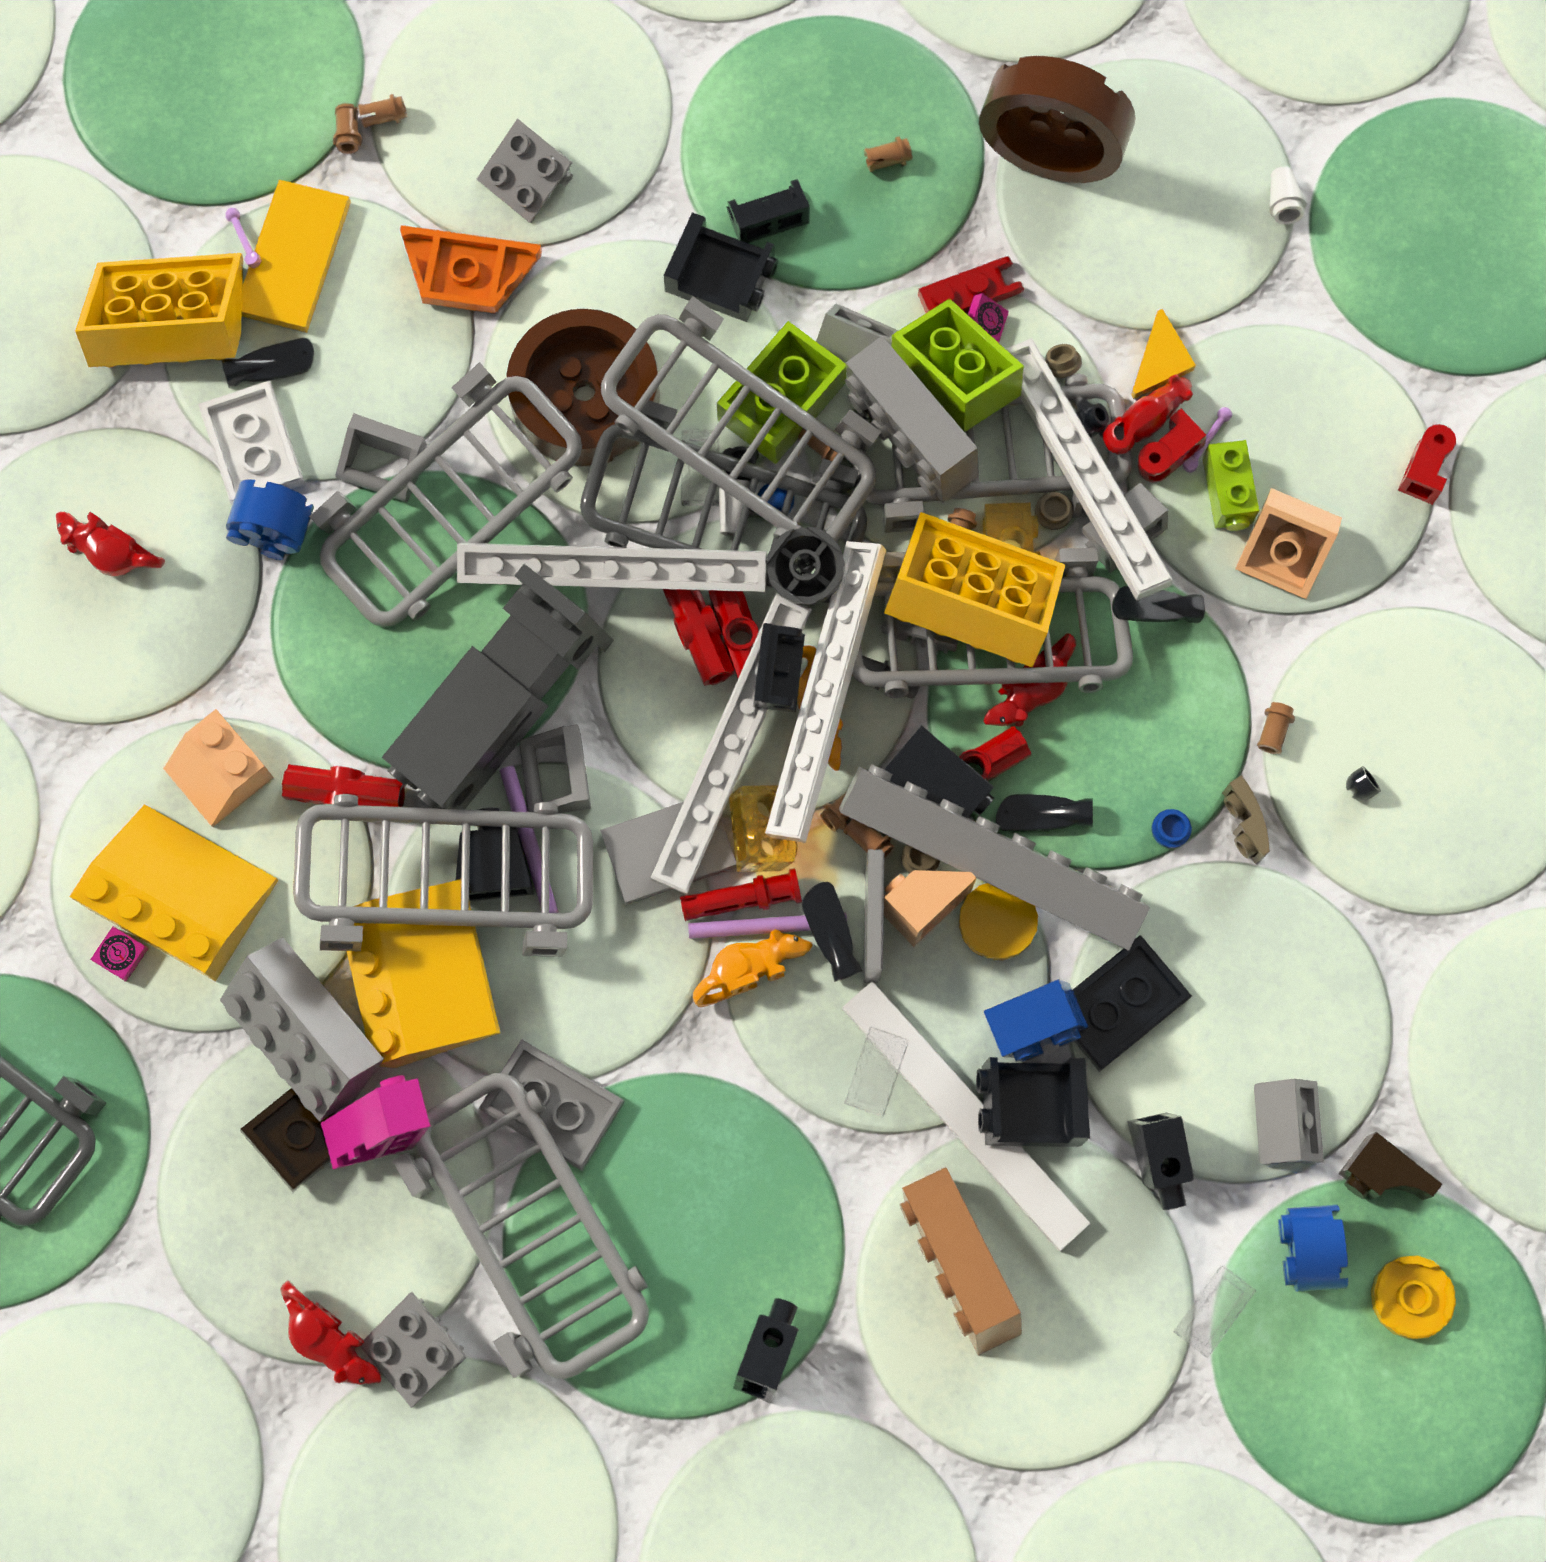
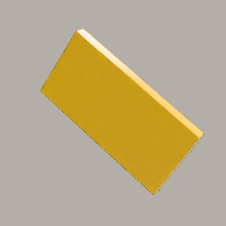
M284 180L278 181L254 250L261 257V263L256 268H248L242 285V317L308 332L351 204L349 196Z

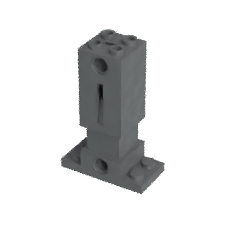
M523 564L514 575L522 585L503 607L510 614L509 618L481 652L473 646L468 650L382 756L391 765L387 771L405 786L408 784L415 790L419 788L421 791L417 796L431 808L465 810L548 708V705L541 699L566 668L571 664L576 669H579L597 646L605 652L614 641L586 612L526 564Z

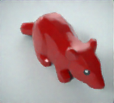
M1177 374L1172 375L1165 386L1154 390L1148 396L1138 399L1126 410L1122 417L1118 416L1115 422L1106 427L1103 433V441L1107 449L1117 455L1125 454L1133 448L1135 442L1138 443L1150 438L1164 426L1165 422L1175 413L1180 404L1192 398L1191 381L1185 377H1179ZM1116 426L1124 427L1123 440L1116 438L1114 434Z
M61 511L55 514L57 529L61 536V544H67V548L71 553L79 551L85 554L93 567L104 575L121 576L140 567L161 568L165 563L164 558L157 557L136 543L134 538L112 524L108 526L101 518L91 512L87 515L89 520L87 524L80 523L67 512Z
M1066 633L1051 647L1054 667H1067V663L1076 647V639L1070 633ZM1044 650L1038 654L1033 667H1046ZM1068 682L1002 684V688L997 692L1000 695H1007V698L1004 702L988 710L984 717V724L995 726L1016 725L1020 727L1027 720L1028 713L1036 707L1049 704L1059 698L1065 691Z
M287 1280L281 1286L280 1291L289 1311L288 1335L296 1352L305 1358L325 1364L335 1372L334 1380L336 1383L349 1382L359 1385L380 1383L382 1378L377 1367L359 1358L354 1347L361 1346L365 1341L351 1330L344 1335L338 1329L342 1323L340 1319L318 1302L314 1303Z

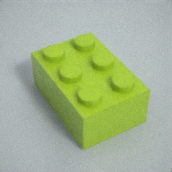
M951 299L946 300L892 334L891 347L964 432L1021 396L1024 365Z
M789 321L746 368L814 418L821 413L846 384V364ZM735 381L718 400L717 421L721 420L744 387L738 381ZM750 391L725 427L751 445L775 408ZM781 413L757 448L758 452L774 464H777L797 441L802 427Z

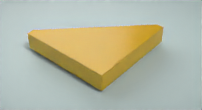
M1163 309L1157 311L1131 393L1133 399L1169 382V377L1177 374L1179 377H1182L1195 369L1196 364Z

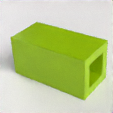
M1247 441L1209 444L1202 460L1215 529L1227 527L1228 531L1246 529L1250 524H1253L1259 513Z

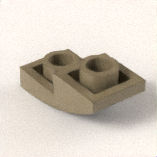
M1241 775L1230 782L1222 793L1225 796L1224 804L1228 811L1235 818L1240 817L1243 821L1233 832L1236 837L1234 839L1235 845L1245 858L1251 857L1253 862L1257 864L1270 852L1269 838L1257 799Z

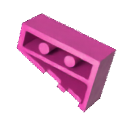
M400 1075L385 1079L380 1082L381 1087L374 1089L321 1123L333 1170L413 1149L430 1128L418 1078L406 1081L405 1076Z

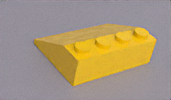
M242 253L97 263L75 330L88 367H115L117 365L131 364L150 365L161 362L183 363L192 360L235 358L241 337Z
M920 512L884 614L893 616L902 622H909L931 630L938 635L964 642L976 649H983L997 654L1012 662L1033 667L1048 633L1065 564Z
M144 804L91 862L70 897L88 910L216 982L275 887L278 879Z
M461 879L429 886L428 909L461 910ZM421 889L388 896L387 908L420 909ZM379 898L353 907H379ZM354 923V926H363L361 951H347L366 1038L384 1058L379 1067L398 1068L501 1033L475 926Z

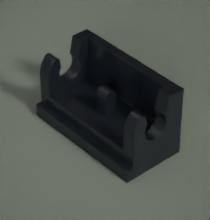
M798 179L790 181L791 186H789V189L740 205L737 204L735 199L728 201L727 213L737 239L750 243L809 224L810 206Z
M763 623L753 707L796 712L805 634L802 633V629Z

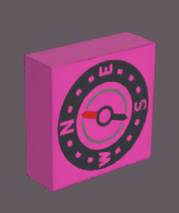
M983 293L975 295L968 315L999 343L1009 311Z
M112 926L90 960L127 982L149 948Z

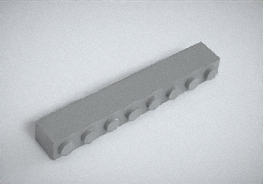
M873 764L870 765L868 770L859 766L839 807L840 813L963 872H971L976 878L1126 950L1130 949L1150 909L1149 906L1140 901L1143 896L1142 893L1121 884L1119 890H1116L1105 884L1108 877L1088 867L1085 868L1083 873L1069 867L1072 860L1057 852L1050 850L1048 856H1045L1033 850L1036 845L1035 842L1017 833H1014L1012 839L997 833L1000 825L984 817L978 816L976 822L962 816L964 808L943 799L939 805L926 799L929 791L907 781L903 788L890 781L893 775L890 772Z

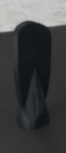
M299 338L260 348L239 359L228 358L221 360L228 388L237 386L244 381H269L307 372L313 363L314 347L308 338Z
M1123 586L1114 596L1112 610L1115 617L1121 620L1172 622L1183 619L1191 623H1200L1205 614V604L1202 595L1191 594L1181 596L1165 590L1136 601L1130 588Z
M1010 795L1000 804L996 814V823L1000 825L999 829L1002 831H1049L1073 825L1093 828V798L1074 801L1050 795Z
M830 882L819 883L812 887L804 896L802 907L816 943L824 957L831 964L834 982L861 973L862 969L853 956L850 930L835 888Z

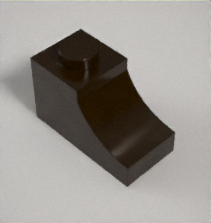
M1377 1132L1366 1136L1338 1173L1346 1179L1344 1183L1346 1188L1362 1199H1365L1366 1196L1374 1199L1380 1197L1385 1190L1395 1189L1409 1192L1421 1200L1434 1197L1443 1185Z

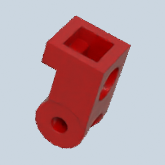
M1182 408L1170 417V431L1158 442L1148 443L1140 450L1138 472L1146 481L1154 483L1164 480L1205 446L1207 435Z
M1436 424L1427 428L1414 449L1398 491L1431 505L1434 504L1447 481L1446 478L1439 476L1438 472L1456 445V436L1449 427Z

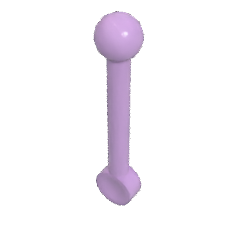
M229 208L225 216L228 221L232 222L246 252L245 263L250 268H256L261 263V257L250 246L239 221V211L236 208Z
M1223 407L1218 411V419L1206 434L1205 446L1183 463V469L1186 472H1194L1197 469L1198 459L1222 424L1232 418V411L1229 408Z

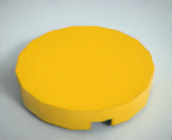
M988 883L979 885L969 893L960 909L959 929L963 941L974 953L982 957L1000 961L1016 957L1029 947L1037 932L1038 913L1035 906Z
M1421 1256L1398 1257L1385 1264L1375 1276L1371 1289L1372 1308L1380 1323L1393 1334L1407 1339L1429 1338L1441 1331L1452 1319L1456 1305L1453 1283L1446 1276L1445 1272L1440 1269L1441 1267L1432 1260Z

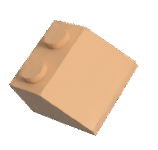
M1271 488L1235 569L1306 599L1338 535L1342 517Z
M217 709L184 734L163 768L212 827L274 778Z
M913 870L906 878L899 874L884 889L886 892L884 895V917L914 947L966 899L967 895L972 891L976 877L971 872Z

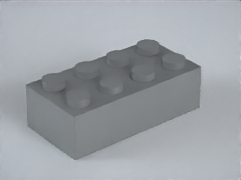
M883 336L879 337L845 363L848 376L845 382L850 389L848 398L851 404L859 413L865 411L873 420L871 424L882 431L879 437L883 441L887 438L896 447L894 453L898 460L907 469L912 466L919 475L917 480L920 486L929 496L935 494L944 503L979 477L978 447Z
M283 937L246 956L220 999L227 1013L232 1018H235L249 1035L253 1045L263 1052L275 1067L277 1074L286 1080L299 1096L304 1107L310 1110L319 1122L353 1102L384 1060Z

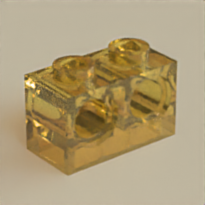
M778 785L741 786L729 797L737 872L782 871L795 862L797 841L771 838L765 833ZM757 802L766 806L769 817L759 812ZM762 840L767 841L772 846L773 855L764 851Z

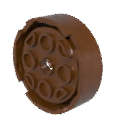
M1026 56L1020 57L1018 64L1012 66L1003 64L994 74L979 116V127L989 146L1016 167L1054 181L1089 183L1103 180L1118 170L1136 118L1134 107L1127 95L1122 90L1116 93L1104 84L1107 77L1082 64L1062 58Z
M595 309L566 310L553 314L535 324L522 336L515 346L507 368L506 378L513 376L528 378L538 386L576 428L581 437L582 450L580 458L574 466H591L603 431L614 425L615 420L618 418V415L603 400L601 382L605 373L637 330L624 319ZM647 342L616 386L618 396L632 407L636 406L658 374L655 357ZM588 384L595 390L594 396L587 401L577 399L574 396V392ZM659 386L649 399L650 401L659 403ZM514 391L508 394L512 413L519 429L541 454L557 461L566 452L567 443L565 439L523 393ZM628 438L616 440L608 462L613 461L614 457L624 453L631 447L634 449L640 442Z

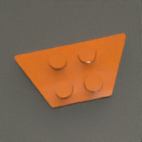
M401 225L400 228L424 304L496 314L542 255L540 244Z

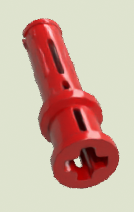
M792 868L789 869L787 874L768 878L758 875L757 878H753L754 882L680 896L684 920L689 921L700 917L759 906V909L764 911L769 910L770 905L793 900L796 904L802 903L796 869Z

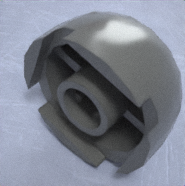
M816 527L786 531L774 541L767 555V573L772 587L782 598L796 605L813 606L826 601L838 590L844 578L845 561L839 545L828 533Z

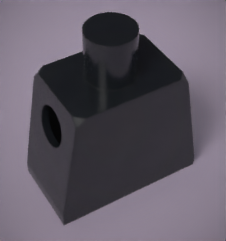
M492 807L479 809L487 811H500L499 808ZM477 826L478 830L470 831L469 901L501 898L502 827ZM510 827L509 897L534 895V888L519 833L516 827ZM462 832L459 836L455 880L461 879Z
M1165 1112L1127 1121L1144 1186L1158 1189L1162 1210L1186 1206L1182 1184L1193 1181L1194 1175L1182 1116ZM1165 1159H1168V1168L1162 1172L1161 1164Z
M775 1298L769 1315L759 1314L733 1389L772 1404L799 1330L792 1326L798 1309L795 1304L784 1299ZM767 1339L774 1340L778 1343V1347H768L764 1342Z

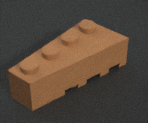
M947 1167L903 1187L902 1191L905 1202L899 1204L901 1211L909 1226L916 1224L922 1237L917 1240L921 1252L927 1263L934 1262L939 1275L935 1276L938 1286L945 1299L951 1298L957 1311L954 1313L955 1320L963 1336H969L977 1355L1022 1335L1021 1312Z

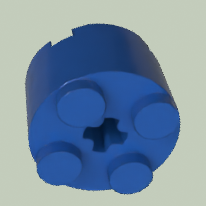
M247 479L241 481L226 523L228 531L226 539L237 545L248 546L250 544L261 548V553L264 556L275 560H283L285 554L300 552L311 519L309 516L314 509L313 504L306 506L307 498L276 483L267 481L265 488L254 487L256 480Z
M1338 1205L1287 1208L1286 1215H1281V1219H1278L1280 1244H1288L1290 1256L1286 1257L1283 1261L1284 1281L1286 1286L1294 1285L1296 1292L1348 1288V1278H1340L1341 1268L1348 1267L1342 1219H1333V1216H1336L1340 1211Z

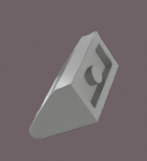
M353 413L345 435L335 477L336 479L378 492L389 482L388 480L351 468L361 444L408 459L407 465L427 448L424 437ZM418 477L413 480L414 484H416ZM405 487L394 499L408 502L412 492L408 487Z
M578 724L562 726L522 739L519 742L528 812H534V805L543 802L536 749L565 745L572 794L547 802L557 804L558 813L591 809L582 739Z

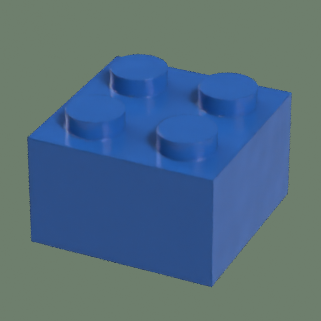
M1060 979L983 1011L1002 1057L1015 1058L1016 1062L1020 1060L1025 1062L1044 1054L1042 1047L1050 1043L1053 1046L1058 1045L1061 1047L1081 1039L1079 1031L1088 1028L1070 983Z

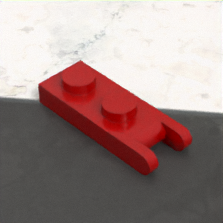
M1006 256L921 287L918 290V296L926 313L946 300L951 299L967 314L975 295L983 293L997 303L1022 293L1024 287L1021 281L1009 285L1006 284L1001 271L1013 265L1010 257Z

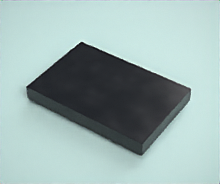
M1139 935L1134 939L1129 950L1123 948L1072 989L1088 1028L1079 1031L1081 1039L1074 1042L1100 1072L1188 1001L1192 995L1145 939Z

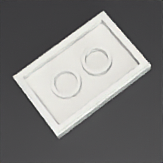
M270 381L198 404L231 505H233L239 483L243 480H256L254 487L265 488L267 481L290 489L305 484Z

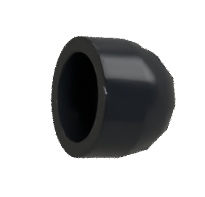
M1364 766L1354 771L1346 781L1347 790L1353 787L1357 789V792L1352 796V798L1357 800H1367L1381 792L1378 783Z

